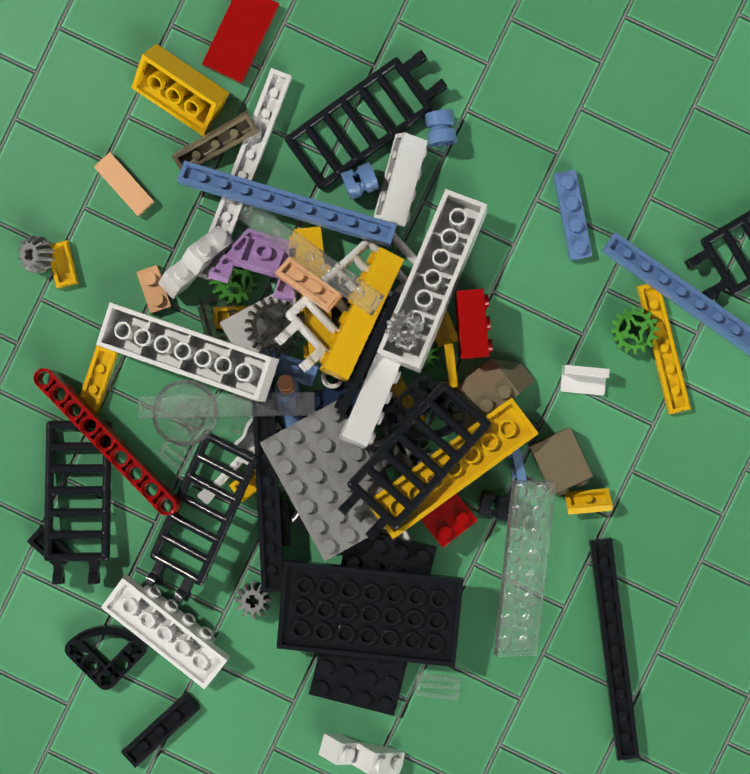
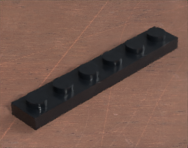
M393 291L391 296L387 295L382 306L385 310L382 316L378 315L373 327L376 329L373 336H368L364 345L366 350L363 356H359L354 368H356L354 376H350L349 380L344 384V388L347 389L344 397L339 395L334 405V408L337 409L336 415L342 418L345 417L401 296L400 293Z

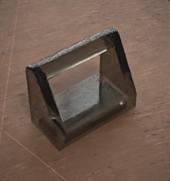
M219 296L199 300L196 306L204 334L224 341L229 340L226 335L217 336L209 307L210 304L223 300L226 302V298L219 300ZM234 301L226 304L229 317L237 313Z

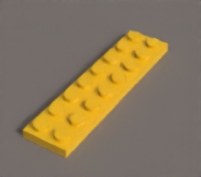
M510 398L485 416L491 422L489 430L398 529H393L389 524L384 527L392 540L539 434L513 398ZM478 422L475 423L467 431L472 435L480 424ZM457 436L448 444L457 451L465 440ZM441 449L429 456L441 468L450 459ZM422 462L411 469L425 484L435 475ZM404 476L392 483L410 501L420 492ZM384 489L373 497L395 518L404 509ZM372 510L377 519H379L380 516L374 510Z

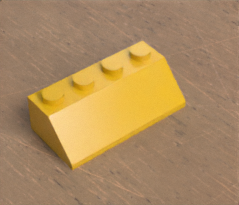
M155 44L142 54L131 87L202 136L208 132L223 110L229 95L228 91L158 44Z

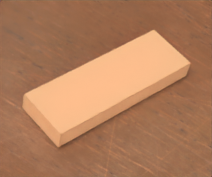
M109 152L94 166L137 216H140L155 203L112 153Z
M288 257L275 272L279 279L327 313L342 298L341 292L291 257Z

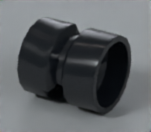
M483 489L477 517L485 519L495 517L496 521L509 523L514 495L506 493L496 495L495 491ZM492 502H496L495 509H491Z

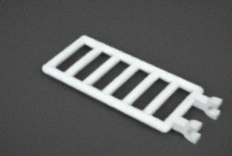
M395 233L392 243L414 265L417 256ZM363 240L326 274L322 280L330 284L338 277L351 292L353 290L357 291L358 285L344 270L353 262L361 271H366L368 265L360 255L367 248L375 252L380 248L379 245ZM399 270L396 278L401 284L394 291L402 294L408 277ZM390 290L388 295L391 296L393 292ZM303 296L286 312V318L291 324L274 340L281 345L298 330L316 349L298 365L306 372L321 358L324 351H328V349L299 319L297 314L304 307H307L331 334L334 330L338 331L339 328L315 303ZM341 299L335 305L341 313L349 308ZM383 307L381 308V311L379 313L380 316L383 314L385 308Z

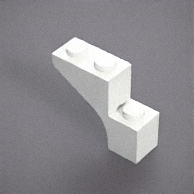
M218 225L189 246L181 260L164 272L158 284L172 299L176 298L188 289L195 278L227 250L234 241Z
M324 733L318 755L335 765L352 764L367 774H400L405 752L395 748L359 742L341 733Z

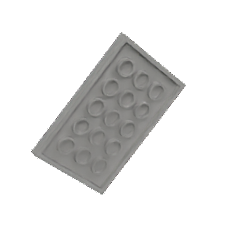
M336 401L260 442L324 561L368 538L365 533L378 520L362 499L345 516L338 510L353 493L347 486L348 481L367 462L370 456L366 448L361 449L338 439L348 416L346 414L342 418L336 415L337 409L334 408ZM368 474L359 483L372 497L383 490Z

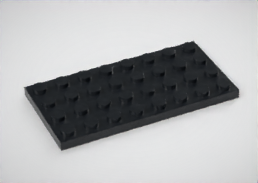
M379 532L372 541L366 538L344 550L341 565L430 574L437 546L401 537H396L392 540L389 534ZM319 653L309 694L394 716L408 662Z
M285 559L276 649L455 667L464 577Z

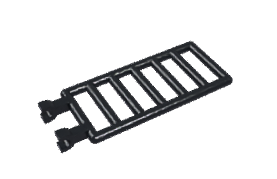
M422 50L404 64L399 58H393L285 137V142L320 190H324L341 178L340 173L355 168L394 140L395 134L405 132L423 119L426 113L433 111L434 107L430 100L447 90V85L443 79H440L423 93L409 73L427 61V57ZM394 68L423 106L422 109L413 115L385 77ZM376 81H378L405 119L395 128L367 90ZM358 94H360L387 132L377 141L349 103ZM340 107L343 108L369 145L359 154L331 116ZM322 120L326 122L351 158L342 166L339 165L313 128ZM304 133L309 136L333 170V173L322 179L295 141Z
M750 210L703 237L701 245L704 250L684 261L687 269H690L710 258L722 280L702 291L708 298H712L726 288L731 295H737L750 287V265L730 233L739 226H742L750 240ZM723 237L747 278L737 285L711 244Z
M441 381L348 481L347 486L353 493L338 510L345 516L360 499L374 510L380 518L365 533L371 541L387 524L393 529H398L489 430L491 422L446 381ZM443 392L480 424L472 435L435 402ZM428 408L465 440L457 451L420 419V416ZM413 424L450 457L442 468L405 435ZM397 441L404 445L435 474L427 484L389 451ZM382 458L388 461L420 491L412 501L374 468ZM367 474L404 507L396 518L359 485Z
M50 420L46 424L44 560L54 562L52 584L65 583V561H89L88 584L100 583V561H108L110 559L111 462L103 455V464H54L55 451L99 450L91 442H55V429L78 428L70 420ZM94 420L88 423L89 429L96 428ZM104 420L112 428L111 421ZM107 435L104 437L103 443L106 447H109L112 441ZM54 473H102V486H54ZM54 495H102V508H54ZM53 517H102V530H53ZM53 539H101V552L53 553Z
M207 431L203 434L176 496L180 499L181 505L184 502L221 522L217 534H214L179 515L178 512L167 515L150 553V558L156 561L145 580L146 584L151 587L154 584L160 586L163 580V573L166 567L184 577L180 588L173 597L174 600L182 603L183 600L185 602L189 601L194 583L199 586L205 583L259 462L257 456ZM209 442L248 461L249 463L244 474L204 454ZM200 462L240 482L235 494L195 474ZM191 482L231 502L226 514L188 495L187 491ZM175 522L212 542L208 554L206 555L170 535L169 532L173 523ZM167 542L201 561L203 565L199 574L197 575L160 554L164 543Z

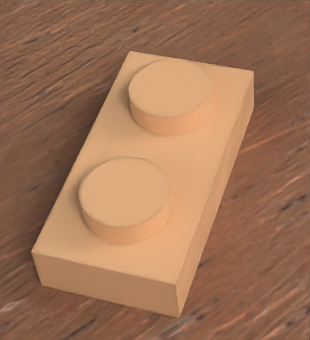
M155 265L136 272L150 314L171 308L172 304L169 295L158 284L162 278L159 266Z

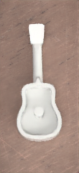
M252 417L247 422L243 435L234 445L255 455ZM276 421L277 433H278V432L282 431L283 429H282V427L280 426V424ZM237 456L229 467L237 470L243 463L248 465L249 462ZM221 473L213 483L221 487L230 477ZM203 489L197 497L205 504H209L216 494Z

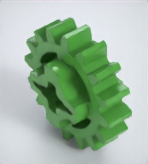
M234 266L228 284L213 280L209 285L215 286L212 293L218 292L220 294L219 300L226 298V304L232 301L238 304L241 300L243 302L248 300V296L255 293L251 288L257 287V284L253 282L257 275H252L251 270ZM233 277L236 280L234 283L231 281Z
M632 306L631 312L624 308V315L617 313L618 321H611L615 329H611L610 333H615L616 335L611 340H618L617 348L619 349L624 346L625 353L632 349L633 354H637V349L639 348L642 352H646L645 346L652 347L651 339L658 338L656 335H653L654 331L659 330L658 327L653 326L657 319L651 320L649 317L652 313L644 314L643 307L640 308L639 312L636 311L635 306ZM632 315L640 316L646 321H635ZM625 319V329L619 333L620 324ZM631 323L635 327H640V330L637 331L638 335L636 337L634 334H629L628 330L631 329ZM649 328V335L644 341L642 335L644 330ZM623 339H633L636 345L627 344Z

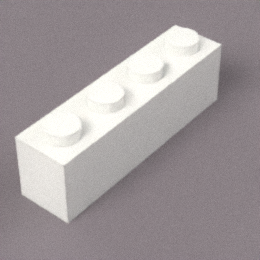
M405 132L395 134L374 213L375 218L395 223L397 227H405L410 219L409 210L411 202L414 201L416 196L415 187L422 174V161L427 155V140Z
M378 354L373 356L338 439L361 449L372 445L376 433L373 432L376 424L380 425L384 417L382 409L384 404L388 405L393 394L390 389L392 384L396 385L401 372L398 369L401 364Z

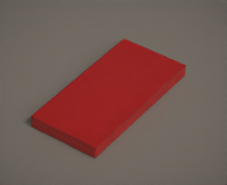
M232 0L202 62V66L243 84L280 6L279 3L273 0Z

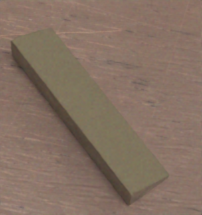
M246 110L172 154V158L180 170L184 160L202 165L258 133L259 130L251 114Z

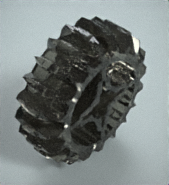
M269 297V304L267 305L266 301L262 299L260 301L261 307L257 304L253 305L256 313L253 311L247 313L249 317L253 318L245 320V324L251 325V327L244 329L245 333L252 332V335L247 337V341L255 339L256 342L252 345V348H256L259 344L261 346L259 352L263 353L265 349H268V356H272L273 351H275L276 357H280L281 350L287 355L289 354L288 346L295 350L297 347L294 342L301 343L302 341L297 336L302 335L298 330L281 345L270 344L265 340L270 336L277 337L284 330V323L288 320L286 312L290 309L288 308L290 302L286 301L282 305V300L277 299V303H274L273 297ZM278 310L284 314L274 318L265 311ZM298 313L297 316L301 318L302 313ZM259 316L263 319L262 322L266 326V330L261 336L257 331ZM280 320H282V322L279 324V327L277 328L280 329L279 332L277 330H274L267 334V332L270 330V327L272 326L269 325V323L276 324Z

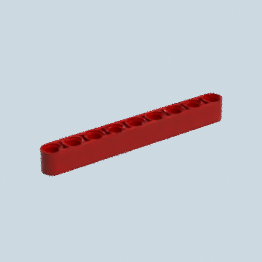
M40 368L34 373L33 380L36 386L160 514L167 516L178 512L181 502L174 492L55 370ZM49 373L50 381L47 384H45L43 382V376L44 374ZM63 388L65 390V397L60 400L58 392ZM76 404L81 408L77 416L73 413V407ZM91 420H94L96 423L94 431H90L88 428V423ZM107 435L112 441L109 447H106L103 443V439ZM121 451L127 455L124 463H121L118 458ZM136 467L142 470L140 479L134 476V469ZM151 483L156 484L158 487L155 495L149 491ZM166 499H170L173 502L171 511L164 507Z

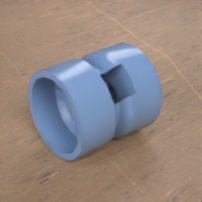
M436 110L425 114L426 127L431 129L428 132L430 147L448 146L457 143L456 131L451 127L455 123L453 110Z
M370 162L358 166L357 171L350 169L340 173L350 200L361 197L364 191L371 193L380 189Z

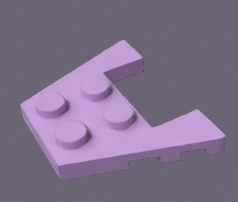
M248 228L232 245L231 250L219 259V263L210 269L208 278L228 284L234 266L277 278L278 282L273 297L293 303L295 296L293 288L275 275V272L288 257L292 258L290 240Z

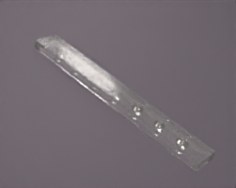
M245 205L238 219L369 315L374 314L384 298L383 294L267 210Z
M314 392L268 393L266 402L255 401L238 394L138 396L139 419L315 415Z

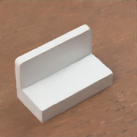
M562 365L560 391L604 395L606 378H609L610 369Z

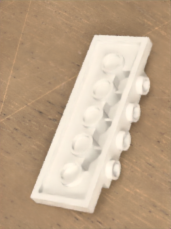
M126 574L101 608L205 689L230 656L213 643L216 638L213 636L210 628H202L196 623V619L192 614L183 613L178 609L179 606L174 600L164 598L158 587H151L147 584L143 588Z

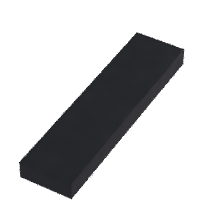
M186 691L123 748L121 753L136 768L198 712L201 707Z

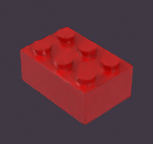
M484 289L456 291L454 297L459 339V359L489 357V353L493 352L492 339H488L487 331L491 329L490 316H486L485 309L489 307L488 294H484Z
M457 493L421 519L442 548L478 521Z

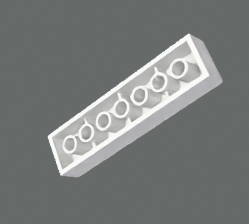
M445 189L377 350L378 355L401 364L400 366L421 373L486 217L487 204Z
M109 303L96 345L261 402H266L279 359L114 303Z

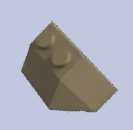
M490 359L461 381L455 390L481 414L487 416L510 398H515L535 380L522 363ZM452 411V417L460 421L459 415L461 413L459 411L455 413ZM465 411L466 420L462 426L467 430L477 421Z

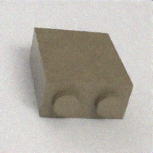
M569 427L528 445L549 493L552 495L561 496L569 492V487L573 485L577 487L583 486L589 482V478L593 477L576 438Z

